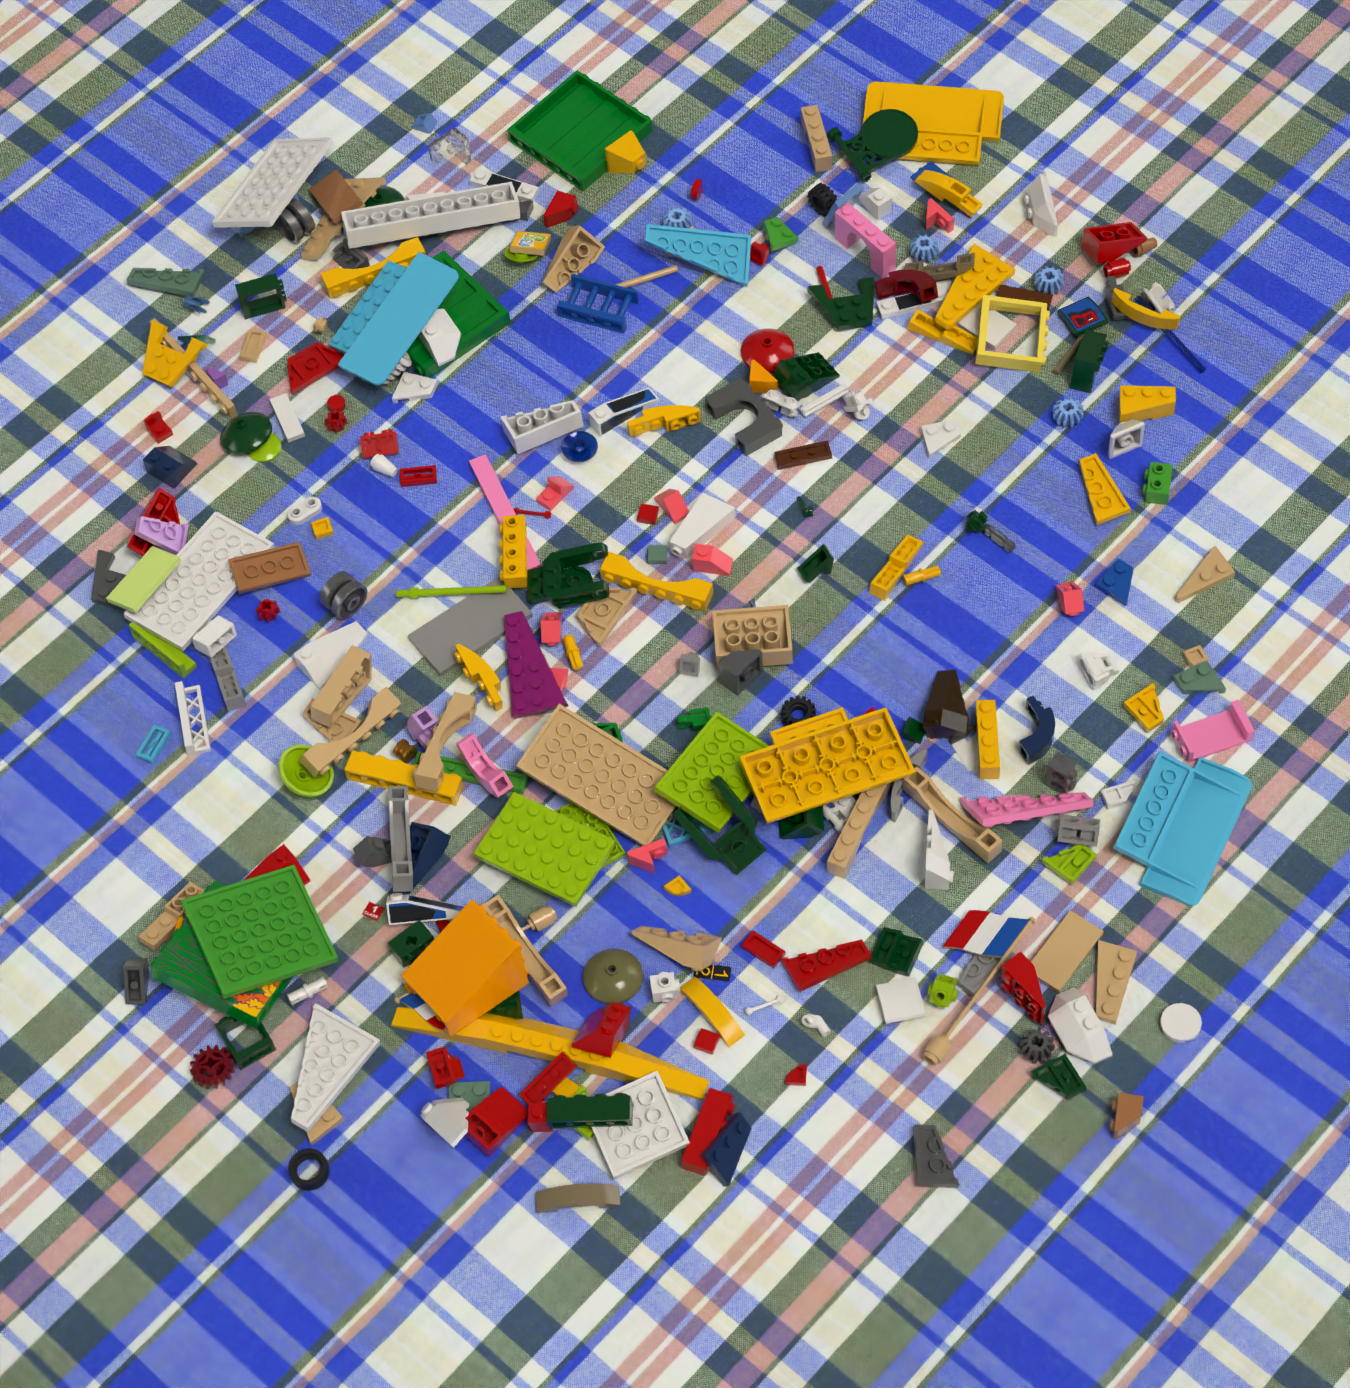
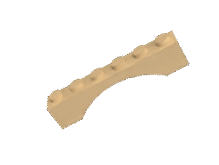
M385 687L371 699L364 723L354 733L338 741L316 743L302 755L299 760L300 763L314 778L319 774L323 776L330 770L329 766L331 764H338L345 757L344 754L347 751L350 753L352 750L354 751L358 747L357 743L359 741H366L372 735L371 732L375 728L377 730L382 728L387 718H394L400 712L398 709L402 703Z
M454 692L452 698L448 699L446 710L440 715V723L434 727L433 737L428 740L426 751L421 754L420 764L413 771L416 787L438 792L444 780V765L440 759L442 748L453 733L471 723L477 710L475 696Z
M916 767L914 768V775L903 778V791L926 811L929 812V809H933L935 818L986 863L991 862L1002 852L1003 840L989 828L983 827L961 813L921 769Z
M892 782L861 792L827 860L828 873L846 879L864 833L876 810L885 800Z
M499 894L483 904L487 914L494 916L501 928L504 927L509 932L510 937L520 943L522 947L520 951L525 959L524 966L528 970V976L549 1005L552 1007L567 997L566 986L533 947Z

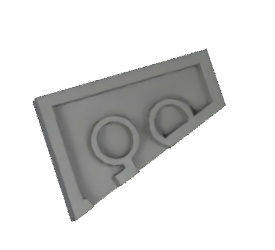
M1011 951L1003 964L1014 957L1015 953ZM975 954L971 963L965 969L959 981V986L971 996H974L1001 958ZM1002 965L995 973V975L992 977L990 982L993 981L1001 973Z

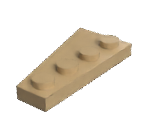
M1098 940L1096 1015L1099 1020L1115 1025L1138 951Z

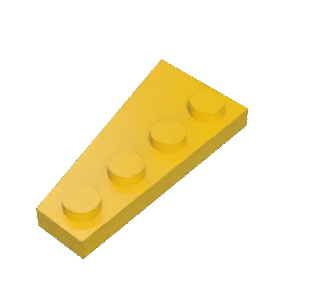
M1095 453L1080 459L1079 465L1096 525L1130 513V506L1098 455Z

